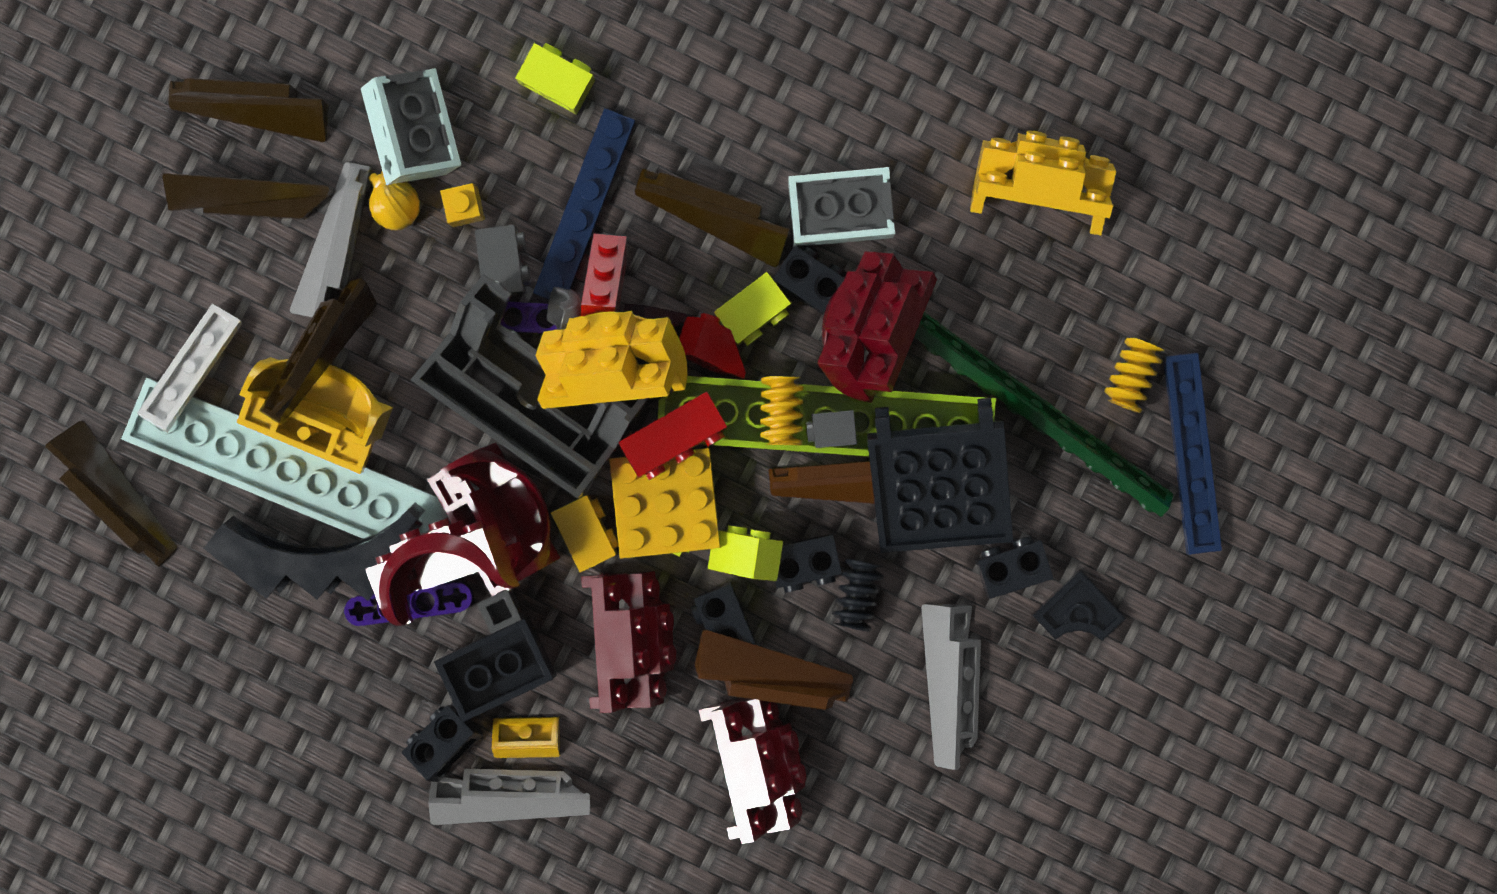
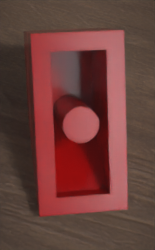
M702 313L700 317H686L679 338L686 355V360L724 378L744 379L746 372L731 329L720 325V319L709 314Z

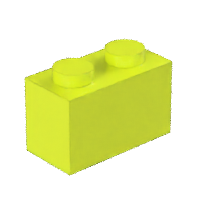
M534 43L515 79L520 85L577 115L595 82L594 76L589 73L591 68L577 59L570 63L561 58L562 52L547 43L543 47Z
M766 272L714 311V314L720 319L724 327L731 329L737 345L745 342L748 346L763 335L760 329L767 323L771 322L775 326L789 315L786 309L791 306V303Z
M728 525L727 531L719 530L720 548L710 549L708 569L751 579L777 581L783 541L770 539L771 533L751 529L750 535H748V528Z

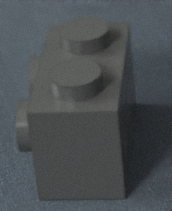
M515 225L475 230L480 275L484 274L491 280L499 281L511 295L527 293L526 285H531L529 266L523 265L521 252L527 251L524 232H518V228Z

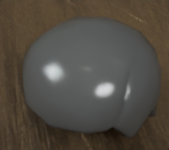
M554 287L548 303V322L554 324L557 330L566 329L569 318L581 316L582 296L569 289Z

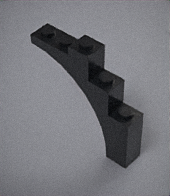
M415 502L398 520L378 533L356 542L334 546H303L280 541L254 530L235 516H232L220 526L203 549L266 599L274 591L280 594L293 580L316 600L325 592L331 595L340 583L344 581L369 601L374 595V591L365 569L377 564L376 557L391 552L389 546L401 541L400 534L420 528L423 523L418 519L426 510Z

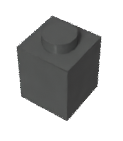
M853 410L812 414V421L806 422L808 442H815V448L857 444Z
M513 589L504 590L477 603L491 634L526 617Z

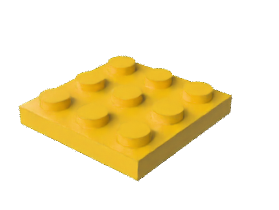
M710 448L694 449L696 454L679 464L676 459L664 465L666 471L652 480H648L646 476L638 478L627 457L609 459L620 559L720 548Z

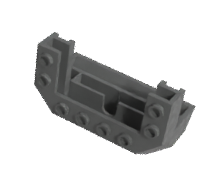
M483 274L460 301L450 333L411 378V381L573 496L580 498L619 446L618 442L623 440L632 428L649 398L542 409L537 399L546 374L535 356L538 348H533L523 341L516 331L506 329L500 324L511 293L506 290L502 283L497 280H491Z

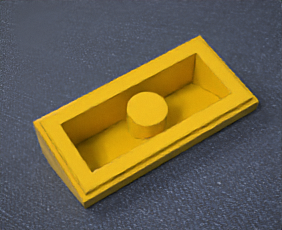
M559 717L493 718L491 748L493 756L495 758L559 757Z

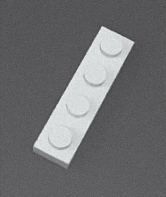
M211 304L137 414L168 433L242 325L241 320Z

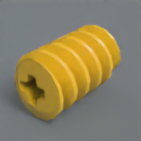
M1126 338L1124 343L1131 350H1122L1119 354L1126 363L1117 362L1115 364V369L1121 375H1111L1109 379L1116 387H1106L1104 392L1111 398V400H1108L1111 403L1141 413L1142 409L1135 402L1136 400H1147L1148 397L1140 390L1141 388H1152L1153 385L1145 377L1146 375L1157 376V372L1150 365L1151 363L1162 364L1163 360L1155 353L1156 351L1165 350L1140 339Z
M768 376L761 378V383L771 387V389L761 392V397L770 400L769 403L761 405V410L770 414V416L760 419V424L770 427L769 430L760 433L761 438L770 441V443L765 445H802V440L793 437V434L803 431L802 426L793 423L794 420L803 418V413L793 410L794 407L803 404L802 399L794 396V393L803 391V386L794 383L795 379L801 377Z

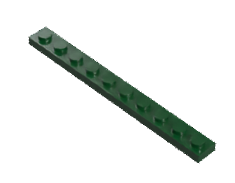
M924 312L914 338L923 343L931 354L941 356L951 364L957 373L964 376L967 375L978 383L979 388L983 392L994 395L1004 402L1009 411L1026 418L1038 432L1052 437L1064 451L1070 454L1074 453L1085 462L1090 470L1095 473H1101L1111 480L1116 489L1123 493H1128L1137 499L1139 504L1148 512H1154L1162 517L1168 511L1174 495L1172 492Z

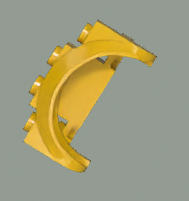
M1027 131L1026 135L1018 133L1017 141L1012 143L1003 138H991V142L983 140L973 185L970 212L982 214L986 196L1092 215L1089 232L1090 234L1102 235L1105 218L1110 219L1113 204L1110 196L1116 175L1114 164L1109 163L1110 160L1108 158L1091 155L1088 159L1085 156L1084 145L1079 144L1080 141L1078 139L1062 136L1059 140L1046 138L1047 135L1038 131ZM1014 168L1012 179H1006L1007 175L1005 173ZM1083 184L1087 189L1086 193L1082 192Z
M632 311L600 312L569 318L566 329L543 332L535 355L546 374L537 399L542 409L669 396L671 386L674 391H682L686 388V355L669 317L645 319L634 315ZM635 357L643 359L649 364L639 365Z
M270 357L258 361L248 374L239 394L245 397L236 423L358 474L363 473L375 441L383 436L393 407L378 402L366 385L352 374L329 365L283 424H279L259 410L288 359L277 360Z

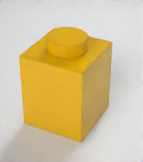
M473 183L440 191L447 223L452 227L485 220L479 190Z

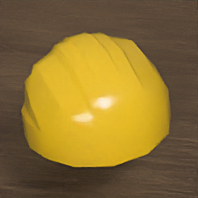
M383 171L378 175L372 173L368 177L373 185L369 199V209L374 220L389 230H403L412 225L418 216L420 200L414 188L407 182L386 185Z

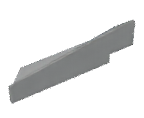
M350 162L344 164L290 307L292 314L312 318L321 302L331 300L333 289L343 290L348 282L369 181L368 177L371 171L370 166Z
M923 604L921 609L934 764L937 767L958 770L960 768V755L964 748H972L978 739L981 640L968 639L972 613L971 605Z
M464 769L463 780L443 777L439 782H431L428 802L430 822L433 825L590 814V795L588 793L583 794L572 784V779L564 771Z

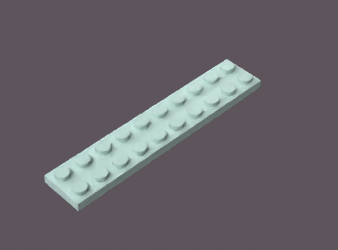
M146 378L121 438L124 441L360 538H366L383 530L398 520L415 502L426 510L418 519L423 523L419 528L421 534L430 531L429 524L448 518L437 496L367 467H365L363 473L358 474L236 423L239 417L238 414L194 396L167 433L137 414L158 383V381Z

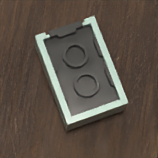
M436 69L388 75L387 77H374L361 88L386 185L447 175L461 166Z
M889 167L789 176L788 186L794 246L893 238L895 228L894 222H892L894 217Z

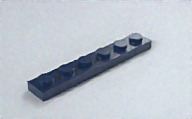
M604 108L533 294L549 300L554 287L571 290L636 123L634 119Z
M1192 353L1163 357L1186 554L1222 551L1199 354Z

